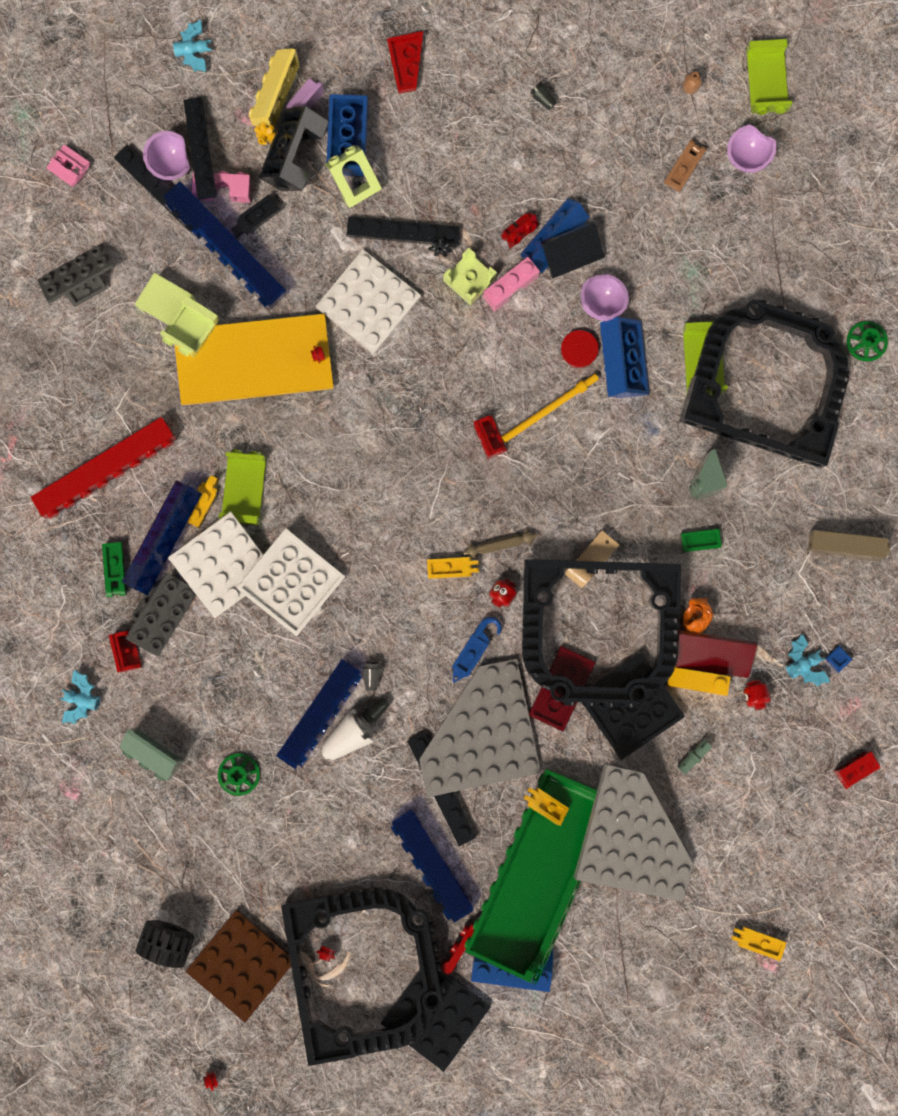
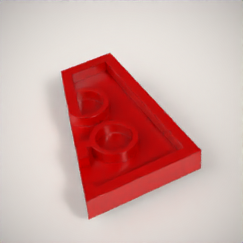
M423 31L387 38L398 94L417 90Z

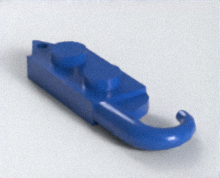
M486 617L479 623L452 666L453 683L464 677H469L488 647L489 638L483 633L489 623L496 624L497 635H500L502 625L497 618Z

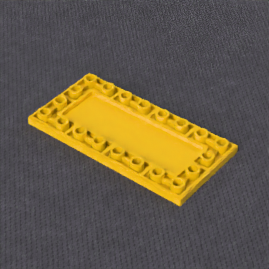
M325 314L216 325L195 357L191 355L186 357L175 346L182 406L334 389ZM314 345L316 347L321 345L326 360L321 361L320 364L318 361H313L311 355Z

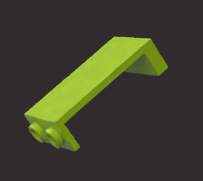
M787 39L749 41L746 55L751 113H757V115H765L768 112L783 114L789 111L792 105V101H788L784 55L788 46Z
M713 322L685 323L683 326L686 392H688L691 378L694 377L706 333ZM723 354L716 376V382L721 386L720 395L728 389V386L724 385ZM706 388V392L711 393L712 396V390L710 388Z
M233 449L231 452H226L225 455L228 460L222 513H219V519L231 511L240 524L259 526L266 457L261 452L250 451V454H243V451Z

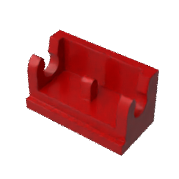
M491 415L473 422L474 429L487 459L507 452Z
M128 630L108 635L117 673L142 668L137 645L126 639L129 633Z
M865 751L834 770L843 787L848 789L881 767L872 751Z

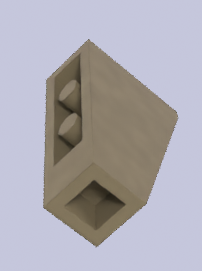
M813 530L809 534L807 551L878 561L885 559L889 555L890 544H888L889 539Z

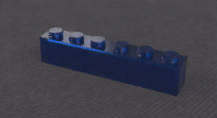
M177 480L175 481L127 570L122 583L148 596L202 493Z
M340 660L276 757L294 769H297L298 766L303 767L308 759L306 757L308 751H313L319 743L317 738L320 734L324 735L330 727L327 723L331 717L333 719L336 718L341 710L338 707L342 701L346 703L352 693L349 691L352 686L356 687L361 681L362 677L360 674L362 672L345 660Z
M411 808L391 821L393 833L396 837L400 835L403 840L401 843L406 853L410 852L414 859L411 861L417 870L421 869L424 876H422V879L427 887L431 885L434 893L432 895L436 902L443 904L445 909L442 911L448 920L452 919L455 923L474 911L473 905L413 809Z

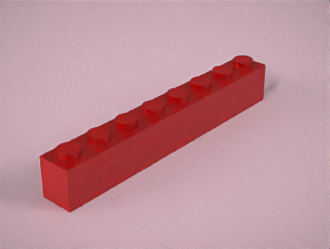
M160 417L30 498L42 517L52 519L60 514L59 511L62 509H69L76 504L75 501L78 499L89 497L96 488L101 489L107 486L109 480L120 478L127 469L138 467L141 464L140 461L145 458L150 459L158 454V450L169 448L174 444L173 441L176 440V437L167 422Z

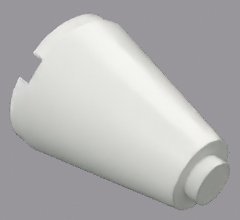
M352 709L321 745V753L326 759L335 760L372 744L376 740V738H372L375 735L372 728L363 717L360 719L357 716L359 713L356 710Z

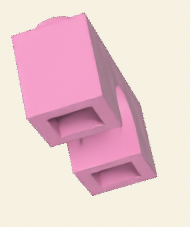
M218 171L214 173L216 190L220 187H226L230 189L229 196L232 202L251 203L252 180L250 175L244 172L229 174L225 171ZM193 172L192 196L195 200H198ZM214 198L202 199V200H203V201H213Z
M527 257L483 292V298L495 312L507 303L517 290L522 287L526 288L539 277L540 271Z

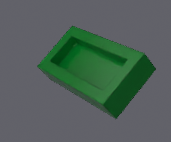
M719 529L680 534L683 553L722 548Z

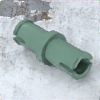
M703 739L693 751L690 750L688 752L689 755L677 767L686 775L697 763L701 762L700 759L713 747Z

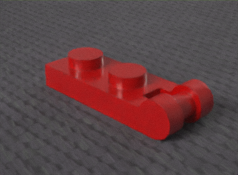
M470 922L469 926L465 924L460 932V935H462L460 941H455L450 949L451 956L449 959L442 961L441 969L443 973L450 974L466 950L465 943L469 936L472 937L475 930L473 929V922Z

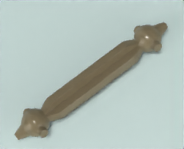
M525 530L523 535L517 534L480 543L477 547L471 543L467 550L463 552V555H469L472 559H475L478 553L487 554L519 546L523 542L531 545L533 539L538 536Z

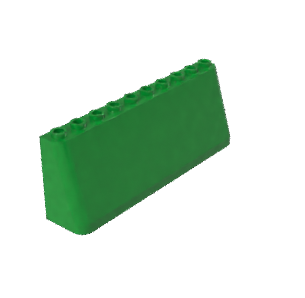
M547 769L539 776L538 788L568 807L569 810L561 826L556 825L530 807L524 810L522 815L523 822L520 827L516 828L514 833L515 840L507 848V858L499 866V876L491 884L489 890L491 894L488 900L486 899L483 902L481 917L476 919L473 925V929H475L472 937L469 936L465 943L466 953L533 985H536L541 977L581 884V881L574 878L597 793V790Z

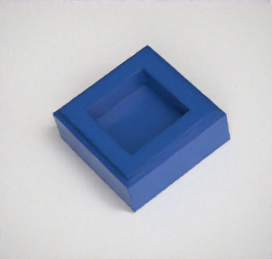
M837 646L825 657V660L837 673L841 672L853 660L840 646Z

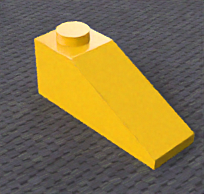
M675 667L672 676L667 681V686L728 696L731 677Z

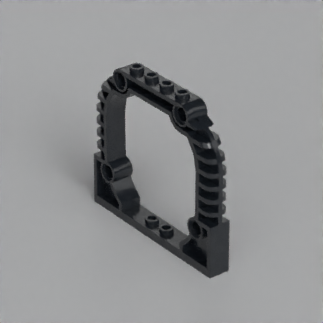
M752 300L742 308H736L722 314L711 324L706 333L679 422L818 468L828 466L840 423L837 420L849 382L850 372L847 356L840 347L841 344L834 338L835 331L833 327L823 323L819 318H808L801 312L793 313L787 311L786 307L770 305L766 300ZM749 308L754 310L755 315L750 314ZM764 324L804 338L806 345L811 350L823 355L827 367L826 381L816 416L805 422L803 426L804 434L796 440L789 442V445L771 440V437L765 434H753V431L750 429H738L723 424L724 415L717 402V398L721 394V386L716 382V376L726 341L736 326L751 329ZM820 332H823L825 339L821 338ZM706 388L712 390V396L707 394ZM814 423L818 425V431L813 428Z
M525 559L523 575L522 658L531 678L541 687L549 690L551 697L556 701L563 702V705L575 706V702H583V706H594L595 703H602L604 707H614V703H622V707H633L634 704L644 703L648 699L649 693L658 690L669 680L677 664L681 564ZM564 569L586 570V573L598 574V570H606V574H617V571H640L639 579L652 593L648 600L649 605L654 610H657L658 613L657 655L653 668L645 678H632L626 681L623 687L577 686L565 676L552 675L544 663L542 653L543 608L551 604L553 600L551 588L564 576ZM542 591L548 595V600L545 603H541L537 597ZM658 595L664 598L662 606H658L655 603V598ZM556 687H564L565 693L563 696L558 697L555 695ZM637 688H640L643 693L639 699L633 697V691Z
M384 887L367 888L281 905L308 1066L405 1047L418 1040L426 1032L433 1019L434 1011L441 1007L443 994L446 993L444 981L440 982L439 974L442 973L441 963L436 960L438 946L437 942H433L432 934L435 933L433 921L429 922L428 914L424 910L416 909L413 903L398 891ZM368 909H388L399 914L404 930L415 938L423 987L416 998L418 1012L409 1021L400 1025L354 1033L349 1026L343 1025L335 1030L320 1019L312 1021L308 1000L311 997V992L305 982L307 969L302 964L299 943L306 941L315 927H327L332 922L333 916ZM320 912L325 913L327 916L325 923L318 920ZM414 915H421L423 917V924H415L413 921ZM435 995L438 998V1003L430 1004L428 996ZM345 1033L348 1036V1041L342 1042L338 1034Z

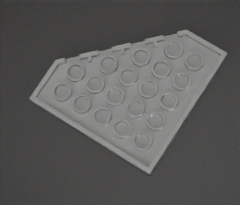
M517 659L479 666L475 674L419 758L427 797L541 773Z
M605 763L574 878L579 881L683 901L693 862L648 780L641 771Z

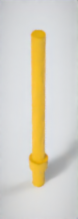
M593 374L586 380L579 381L575 384L574 388L501 436L502 440L506 443L577 394H582L588 390L587 387L599 380L598 376Z

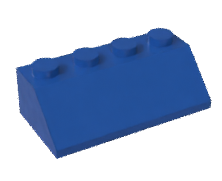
M330 94L326 163L331 157L343 154L350 146H359L366 156L369 105L366 95ZM348 161L344 164L342 168L343 175L365 177L357 162Z
M615 317L612 320L600 322L608 397L626 398L650 395L641 321Z
M553 949L536 985L474 956L471 982L550 992Z

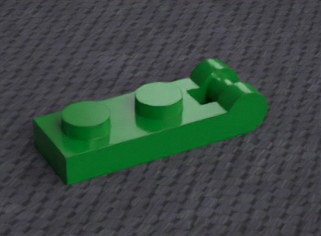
M123 543L102 544L106 596L113 597L118 594L120 596H127ZM118 581L119 587H113L112 582Z

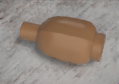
M698 72L686 75L683 81V91L693 95L701 87V77Z

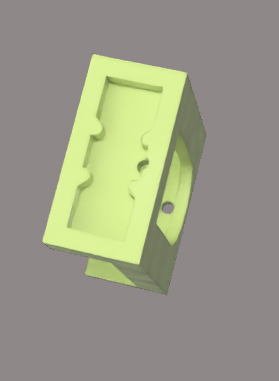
M357 145L348 147L339 156L331 157L325 164L342 194L344 203L349 208L382 189L363 150ZM348 161L357 162L367 182L352 191L342 173V168Z

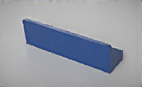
M567 198L521 252V257L523 259L529 257L538 270L543 273L548 265L541 242L583 226L589 219V216L581 204Z

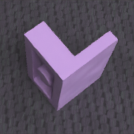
M309 78L286 105V108L306 106L311 109L324 93L323 84L320 82L316 84Z

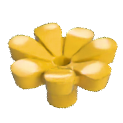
M261 122L260 126L255 127L254 131L256 132L259 144L266 145L268 142L272 143L275 135L273 132L275 128L272 125H269L267 128L266 124Z

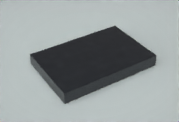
M594 222L541 242L552 278L605 258Z

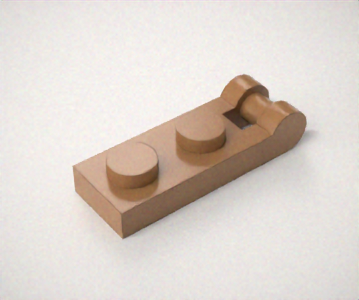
M692 139L664 181V184L679 193L707 150L704 146L696 145V142ZM690 151L695 152L697 155L690 154Z

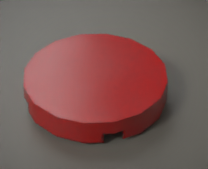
M584 330L570 332L561 344L563 360L574 368H585L591 365L598 355L596 338Z

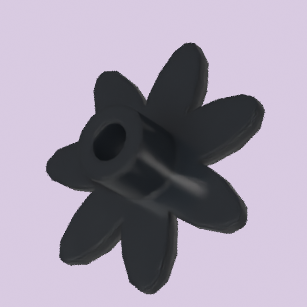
M439 239L438 243L431 241L432 247L428 248L429 251H435L434 256H438L441 253L443 257H446V252H453L452 249L448 248L451 243H444L443 239Z

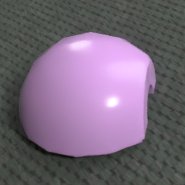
M751 124L739 128L731 136L727 145V155L730 163L744 173H756L764 170L772 162L776 153V140L770 136L763 135Z
M161 131L153 134L147 140L143 149V159L147 169L154 176L162 180H175L182 177L189 170L190 167L182 135L173 131Z
M609 274L588 278L583 284L580 293L581 305L584 311L591 317L601 321H609L619 317L626 310L629 302L628 291L624 283L617 277Z

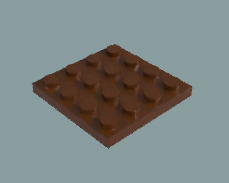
M236 910L185 972L245 1023L291 968L289 953L239 910Z

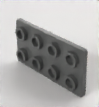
M101 243L82 255L75 257V259L59 266L52 272L43 275L37 281L48 303H52L66 295L73 306L76 307L107 289L99 275L112 269L115 265L104 244Z
M165 573L157 587L149 586L130 618L135 623L127 634L126 639L159 656L195 598V592L186 583Z

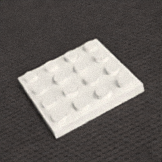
M362 250L315 308L322 314H325L328 319L372 354H375L420 300L421 295L366 251Z
M230 511L169 555L168 559L212 616L216 618L245 597L236 587L262 557L263 553Z
M285 528L236 589L297 636L345 576Z

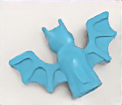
M198 20L196 23H188V28L180 32L183 40L173 42V48L176 57H185L183 60L184 65H190L194 72L203 71L206 73L205 60L195 57L194 54L196 52L212 51L211 48H208V43H211V40L193 41L195 36L203 32L202 22Z
M800 635L798 640L791 643L792 651L788 654L793 659V663L786 666L789 676L794 679L802 675L804 683L812 682L817 687L822 683H829L830 680L824 671L812 672L810 670L812 666H816L825 660V658L821 659L819 655L821 650L809 654L808 657H802V652L808 646V642L803 635Z
M78 670L73 671L71 681L80 688L81 692L76 693L72 690L62 689L65 692L64 698H60V700L67 701L68 703H75L77 708L65 711L62 723L71 722L76 724L78 719L88 717L87 709L96 711L100 704V697L91 694L94 685L88 682V675L81 674Z

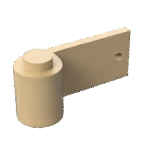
M602 530L576 561L605 562L619 547V544ZM565 569V575L581 589L594 576L592 573H586V570Z

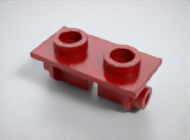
M525 213L515 221L518 225L517 228L511 224L502 231L500 236L504 241H507L510 249L539 227L535 214Z

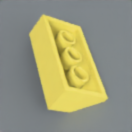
M295 49L277 50L275 56L270 58L269 71L263 76V86L261 90L257 91L256 104L254 107H251L249 112L252 125L260 126L261 122H263L267 128L269 125L275 128L300 66Z

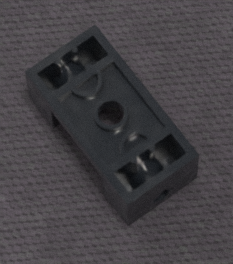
M306 106L284 109L259 178L281 192L303 191L307 184L309 173L292 163L296 157V150L301 140L322 139L326 133L329 121Z

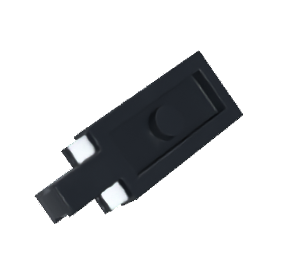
M267 195L239 215V219L236 220L238 224L232 227L231 231L236 238L244 233L246 235L252 233L281 210L270 195Z

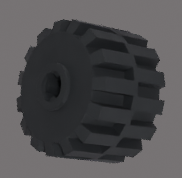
M147 920L135 951L142 958L152 963L170 968H182L185 966L195 937L186 929L175 924L160 920Z

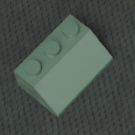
M715 449L711 450L701 460L690 481L689 492L692 497H695L696 501L716 495L727 487Z
M138 728L128 729L119 747L123 750V755L129 759L135 758L138 760L140 767L145 770L151 769L155 772L154 776L161 781L171 780L184 761Z

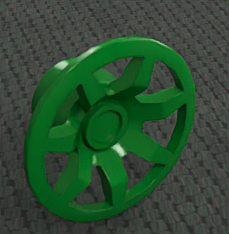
M864 321L850 329L847 334L846 345L854 358L864 362H871L879 359L885 353L888 346V338L885 330L880 325ZM863 325H870L874 328H868L865 330ZM856 328H860V336L851 335ZM850 338L859 341V344L853 349L850 345ZM884 341L883 349L880 351L877 345L879 342ZM863 348L864 358L858 356L855 351ZM871 349L878 354L873 358H868L869 350Z
M246 754L230 755L219 766V784L224 791L231 795H246L253 791L259 782V767L256 761ZM243 757L246 759L242 765H237L234 758ZM231 759L232 768L224 769L225 763ZM248 760L252 762L255 770H246L245 767ZM222 772L227 774V781L223 783L221 778ZM256 773V780L252 784L247 779L248 775ZM243 783L251 787L247 791L240 792V786ZM228 784L236 786V792L229 790L226 786Z

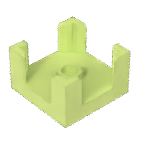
M468 248L462 254L460 262L452 270L449 268L443 274V281L468 304L472 305L494 282L497 272L491 267L487 269L476 259L475 252Z

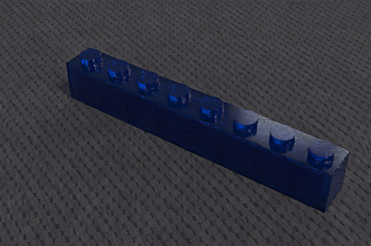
M181 181L163 196L166 201L165 206L171 212L175 210L180 215L178 219L185 226L188 224L193 229L191 232L198 240L202 238L206 242L204 246L211 253L215 251L219 256L217 259L224 267L228 265L233 270L231 274L238 281L242 279L246 283L244 287L251 294L255 293L259 297L257 300L264 308L268 306L272 309L287 295V291Z

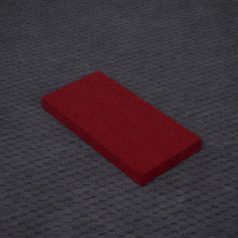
M679 631L676 667L749 678L757 642Z
M560 646L549 671L552 675L567 677L574 685L585 686L596 662ZM541 687L529 712V716L564 732L575 706L563 705V702L556 701L551 697L549 690ZM556 687L555 695L558 697L563 696L565 693L564 687Z

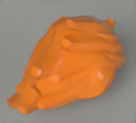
M708 598L690 599V606L682 615L683 631L701 634L711 623L713 611L707 602Z

